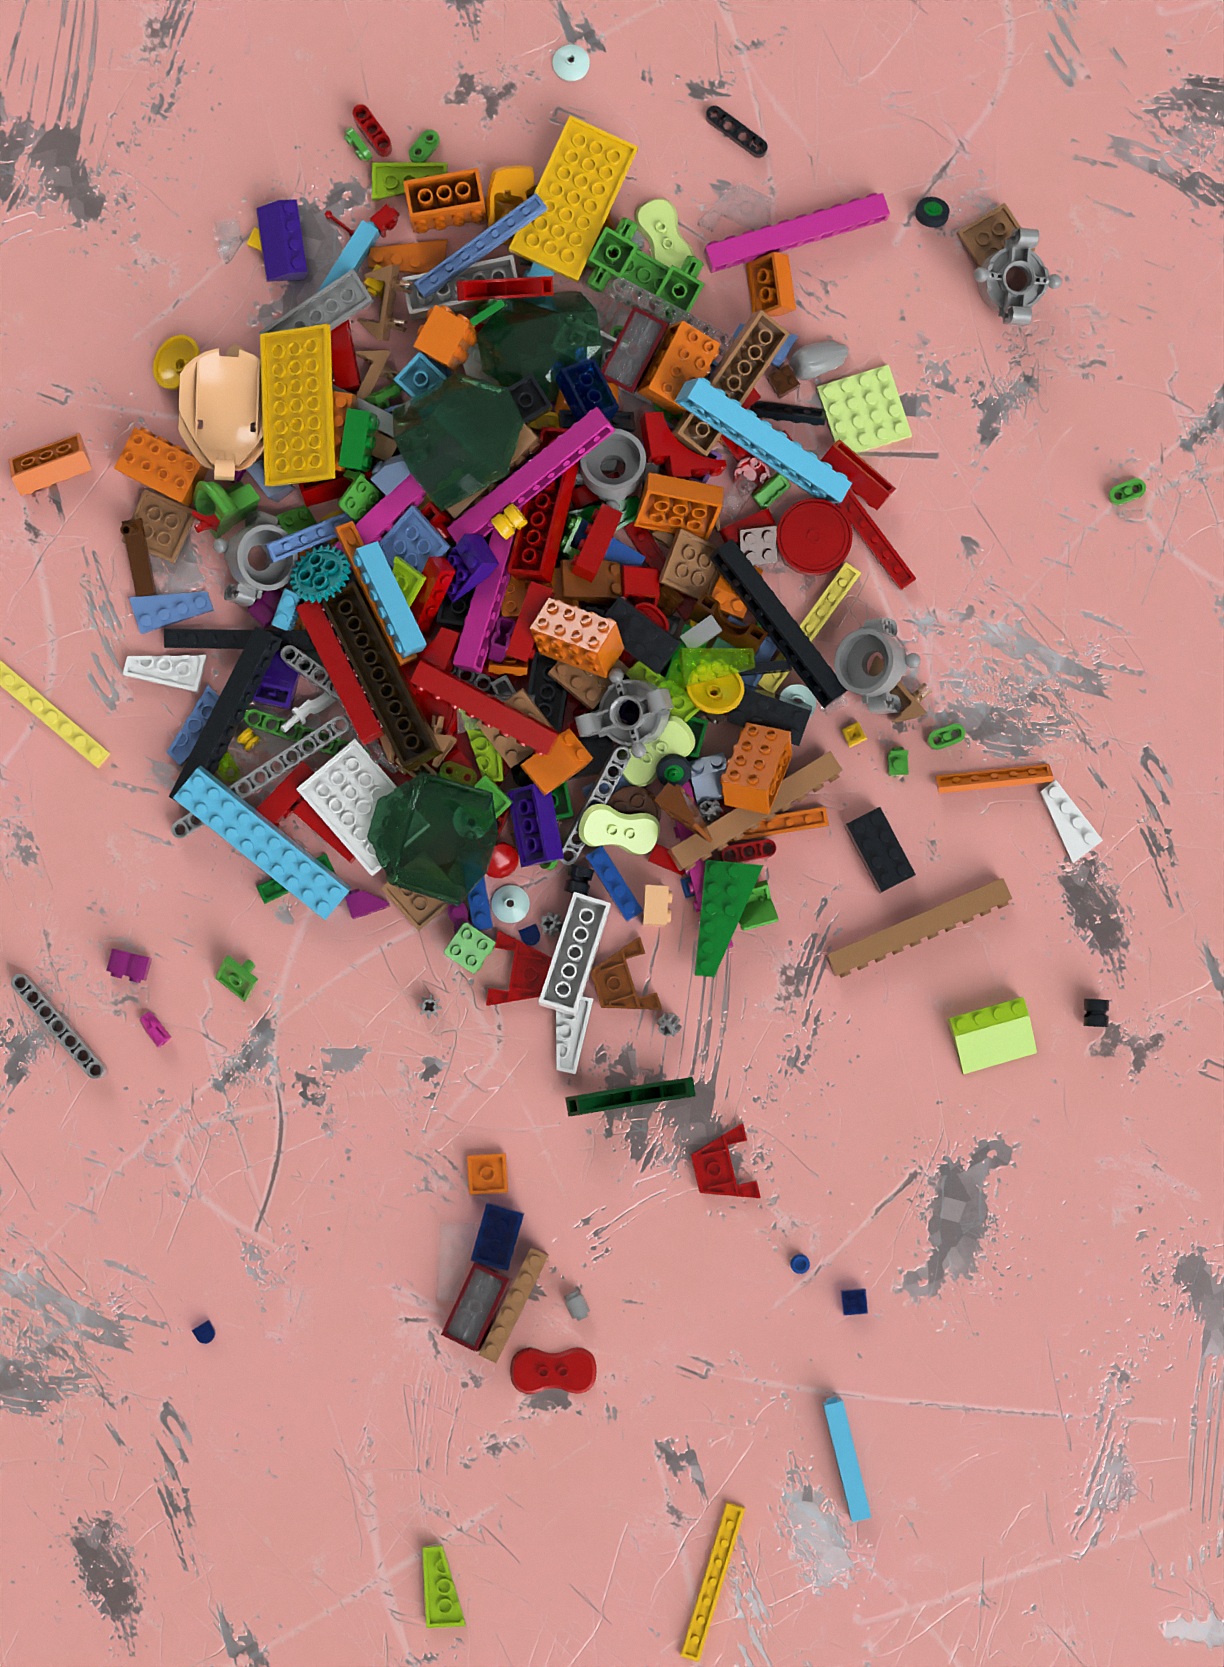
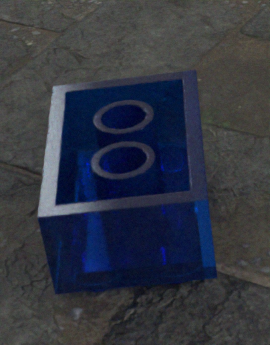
M595 358L561 368L555 380L576 422L580 421L589 411L596 407L601 410L607 419L614 417L619 409V405Z
M487 1202L470 1260L508 1271L525 1212Z

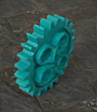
M320 545L319 550L313 547L312 553L306 551L307 556H300L302 561L295 562L297 568L291 569L294 574L290 575L292 579L290 584L293 586L294 592L300 599L303 598L305 602L309 600L311 603H314L317 600L318 603H321L322 598L328 601V596L330 595L334 598V592L341 593L340 586L346 587L344 580L350 579L347 575L351 573L349 569L351 565L348 562V558L342 550H338L335 546L331 548L330 545H327L324 548Z

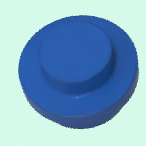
M797 1254L791 1259L790 1266L795 1273L803 1274L808 1271L810 1261L805 1255Z

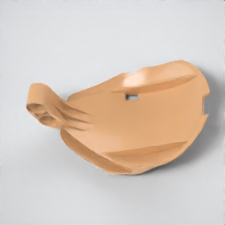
M219 348L205 351L193 358L180 373L178 431L195 459L202 466L214 470L215 480L234 481L235 471L249 468L264 452L261 360L253 354L240 349L239 357L219 356ZM198 420L203 421L202 430L197 429V426L199 424ZM251 423H256V432H251Z

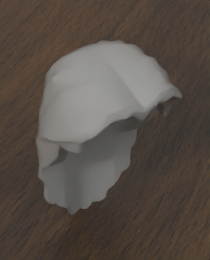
M834 340L808 344L793 354L789 364L796 378L800 380L813 379L830 370H834L838 366H842L845 358L849 356V348L845 344L840 345Z

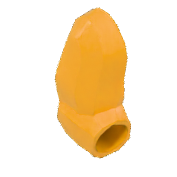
M511 165L493 170L485 201L488 228L526 201L527 197L534 194L535 180L532 166ZM515 234L501 245L510 246Z

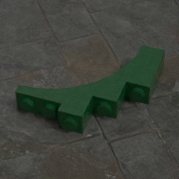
M693 1077L569 1096L565 1097L569 1117L695 1097L696 1094Z

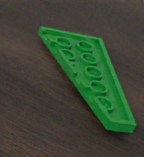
M714 860L705 861L695 976L715 977L764 865Z

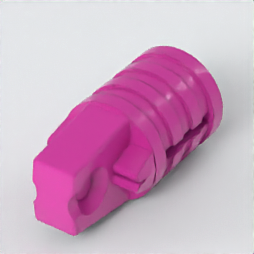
M151 1012L146 1013L140 1018L143 1028L157 1048L172 1038Z

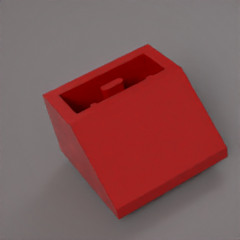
M622 565V596L634 605L648 602L657 606L660 596L658 569Z

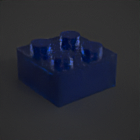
M865 1288L840 1290L843 1316L868 1314Z

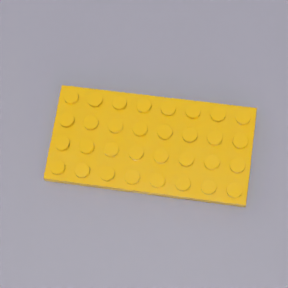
M570 115L534 194L537 193L548 210L516 232L508 251L578 283L639 147Z
M321 324L260 334L265 486H281L335 479L330 325Z

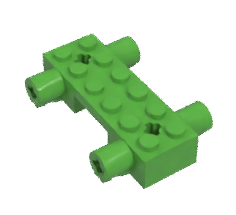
M622 217L615 231L605 227L586 265L593 268L586 285L590 289L602 293L608 281L612 279L659 306L654 317L668 323L669 326L675 317L684 321L705 283L697 279L704 266L701 260L688 255L681 269L674 265L669 268L638 250L639 245L631 241L638 229V225L635 222ZM611 252L615 253V256L613 258L609 256ZM677 290L681 292L679 296L675 294Z

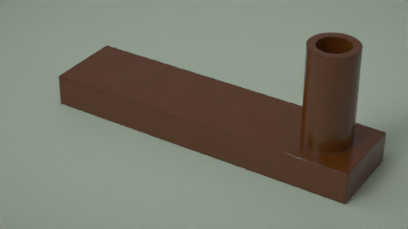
M138 518L122 521L120 531L125 536L136 597L156 594L143 520Z

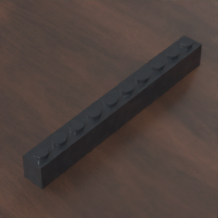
M733 539L717 547L709 558L761 627L768 632V636L821 706L826 708L842 697L848 690L842 686L832 668L770 589L763 577L757 572L751 561L741 551L740 547Z
M255 626L169 795L171 799L175 800L173 797L199 766L205 768L212 775L217 771L219 763L227 752L228 746L235 736L249 704L253 701L254 695L261 685L263 677L270 667L275 653L279 650L283 639L263 628Z

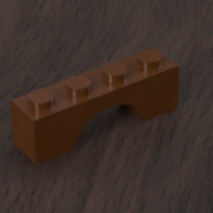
M704 592L688 616L689 619L698 624L712 615L722 629V632L716 636L751 658L754 657L768 635V632L753 623L747 626H738L729 622L720 610V602Z

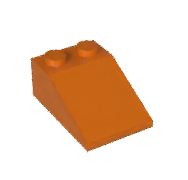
M754 566L757 572L762 575L763 570ZM720 574L711 597L720 602V610L724 616H731L742 622L748 608L723 575Z
M569 728L559 735L550 754L541 756L535 753L520 766L545 796L584 769L593 757Z

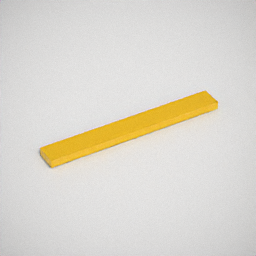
M726 1501L682 1646L681 1657L696 1662L700 1661L745 1507Z

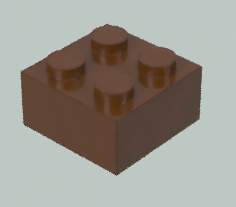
M789 365L782 367L767 378L779 399L800 387V383Z
M664 585L660 588V596L656 607L668 619L676 612L684 598L676 590Z

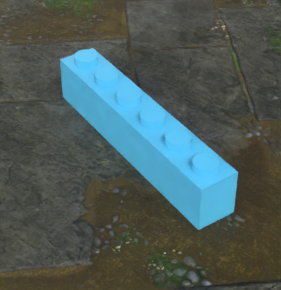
M378 541L356 548L353 562L362 573V581L365 585L367 584L370 590L369 595L378 607L379 617L384 619L387 634L393 638L395 651L400 653L402 658L423 651L426 646L424 637Z

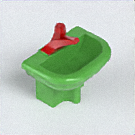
M199 481L193 493V503L196 511L192 510L191 516L199 520L200 523H197L194 529L197 533L209 530L214 538L218 539L235 524L246 519L249 512L256 511L260 497L250 483L244 485L240 481L224 489L219 483L213 481Z

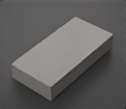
M710 615L682 634L680 639L689 652L692 653L722 632V629L713 616Z

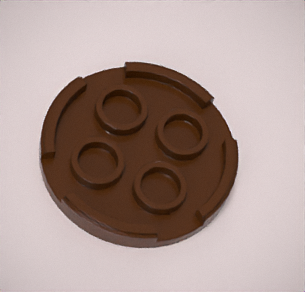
M634 785L621 787L611 794L606 805L622 814H651L660 823L661 808L654 801L656 797L643 787Z

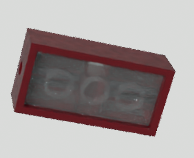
M634 306L599 376L635 394L669 328V324Z
M475 1262L441 1335L475 1352L480 1351L513 1279L479 1262Z

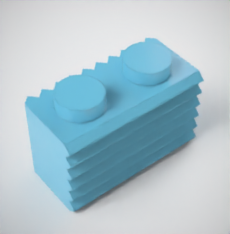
M284 588L271 625L285 631L295 629V623L299 619L296 607L304 603V599H300L293 589Z

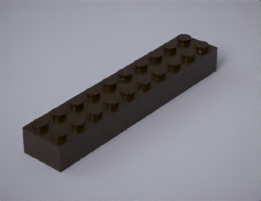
M353 581L346 585V587L341 588V593L334 592V598L330 595L328 596V601L323 598L321 602L402 768L411 771L441 755L443 752L401 667L398 665L361 586Z

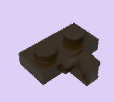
M699 710L694 715L697 718L705 716L708 719L707 721L714 724L724 723L726 718L725 713L712 714Z

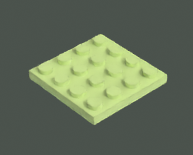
M889 365L817 386L816 389L822 407L826 411V420L834 443L840 439L857 454L912 436Z

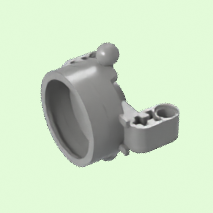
M1017 228L1012 230L1010 240L1005 239V248L992 253L983 262L982 266L974 272V278L978 281V289L982 299L990 308L999 312L998 317H1003L1004 325H1029L1032 318L1031 307L1046 293L1048 286L1051 289H1057L1062 284V278L1059 275L1052 274L1049 276L1048 268L1044 266L1040 257L1031 250V248L1036 247L1038 244V229ZM1014 266L1024 270L1027 277L1026 285L1020 291L1011 290L1006 283V273L1009 268Z
M615 429V432L580 459L573 490L583 486L584 481L589 490L598 495L601 500L607 501L605 505L619 511L620 506L617 501L624 500L626 496L636 491L641 483L643 489L649 472L660 474V465L646 463L644 447L633 434L622 429ZM607 460H619L624 464L625 472L619 478H607L601 472V465Z
M251 511L245 520L246 528L232 536L228 543L223 538H218L214 541V550L217 553L225 552L224 559L228 562L230 572L237 581L236 584H229L226 587L224 600L240 606H252L256 598L261 599L263 591L279 589L291 580L290 575L294 574L291 569L297 568L295 562H298V554L296 553L271 563L264 546L289 535L281 529L282 526L277 524V517L262 511ZM254 546H260L266 554V564L259 571L251 568L247 559L250 549Z
M885 617L865 620L864 627H859V630L847 635L837 648L834 660L835 673L842 686L850 692L862 695V703H867L869 711L876 714L897 713L900 711V698L897 695L890 694V691L897 685L901 676L906 674L907 666L916 668L921 661L916 653L906 654L905 649L893 638L897 635L896 622ZM879 652L884 658V668L880 674L873 677L868 673L867 662L872 654Z
M613 668L608 674L613 684L608 686V690L601 699L599 709L592 711V713L575 717L580 737L599 734V738L607 735L618 744L632 746V755L636 758H641L646 753L645 745L659 738L668 724L669 710L674 708L668 689H659L653 683L645 680H623L624 673L622 670ZM627 700L634 701L640 711L638 721L631 726L623 723L619 716L620 707Z

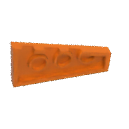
M448 240L370 248L368 268L373 269L376 264L382 268L389 265H400L399 272L417 275L427 273L445 260Z

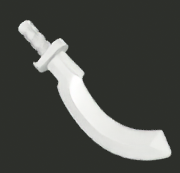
M333 686L332 691L337 692L335 687ZM325 692L311 701L309 699L306 700L299 708L294 707L291 710L294 716L280 727L281 730L286 733L298 721L303 726L306 723V716L310 713L316 714L323 711L336 700Z

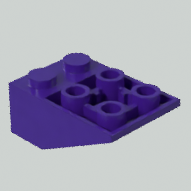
M464 534L446 558L456 570L446 592L450 600L455 602L491 575L499 564L482 535Z
M278 650L254 695L253 702L291 711L300 674L285 664L280 655L281 650ZM289 653L287 659H293L295 653Z

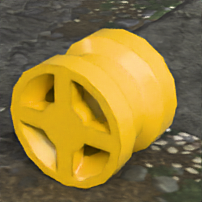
M250 727L243 731L236 739L238 743L244 745V749L247 752L254 748L261 740L258 735L253 734V730Z

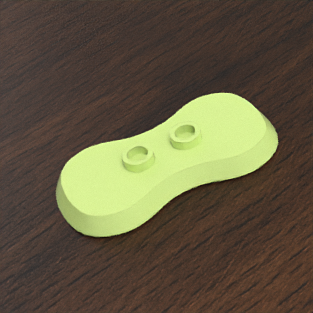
M663 198L653 199L637 208L634 221L638 225L639 232L647 239L650 245L652 258L669 268L674 265L681 269L688 255L695 257L692 247L680 234L677 210L670 201Z
M669 716L668 724L661 736L645 745L646 753L643 757L636 758L631 753V758L622 776L634 786L643 787L651 784L657 777V764L664 756L678 754L686 757L692 752L695 746V737L690 727L681 718ZM622 749L618 757H624L627 751Z
M595 804L587 808L579 824V837L585 844L593 847L614 845L632 855L649 853L657 843L660 833V824L653 815L648 813L622 814L605 804Z

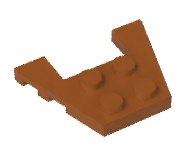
M641 937L636 938L590 971L601 1008L662 1009L657 992L637 997L626 959L645 954Z

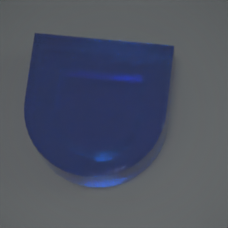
M536 924L519 930L521 939L526 945L534 946L540 941L541 936Z
M210 1319L192 1330L196 1339L203 1344L211 1342L216 1335V1330Z

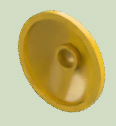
M175 335L166 340L158 349L153 362V375L160 386L169 390L179 389L180 373L193 358L200 355V348L194 339L187 335Z
M708 662L693 669L687 679L686 690L689 699L697 708L707 713L722 714L735 709L740 704L744 695V683L739 673L732 667L719 662Z

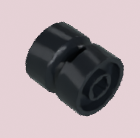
M571 864L568 872L570 879L566 880L564 891L588 896L590 889L588 882L592 881L594 870Z
M1084 999V1010L1087 1014L1084 1015L1083 1026L1109 1027V1016L1106 1015V1012L1109 1011V1000Z

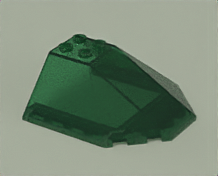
M581 291L554 293L553 296L506 298L503 301L506 306L496 311L476 335L482 371L496 379L498 384L505 389L532 373L548 400L556 402L563 375L601 380L599 374L602 365L603 344L597 311Z
M457 372L392 410L394 440L410 473L441 512L508 475L509 466L518 445L517 440L523 428L524 420L507 387Z
M422 772L411 781L395 788L390 794L379 798L367 838L375 849V855L387 875L388 883L460 906L488 872L496 845L498 828L493 793Z

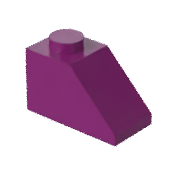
M359 888L349 891V895L345 896L352 919H357L390 907L388 902L364 890L360 891Z

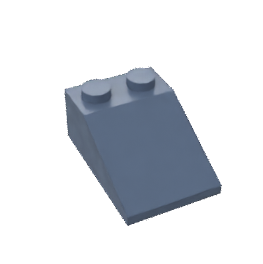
M424 447L387 458L383 462L381 460L378 461L371 471V481L387 496L429 457L430 449Z

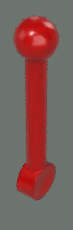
M331 211L325 212L327 219H332L349 232V235L352 237L355 230L349 229L332 215Z

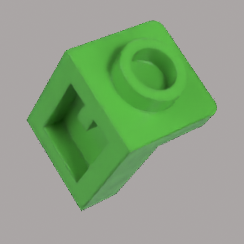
M895 747L887 753L889 776L909 774L908 750H903V747Z

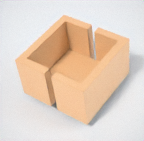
M645 885L643 926L666 927L667 923L671 922V910H668V903L671 904L672 891H669V886Z

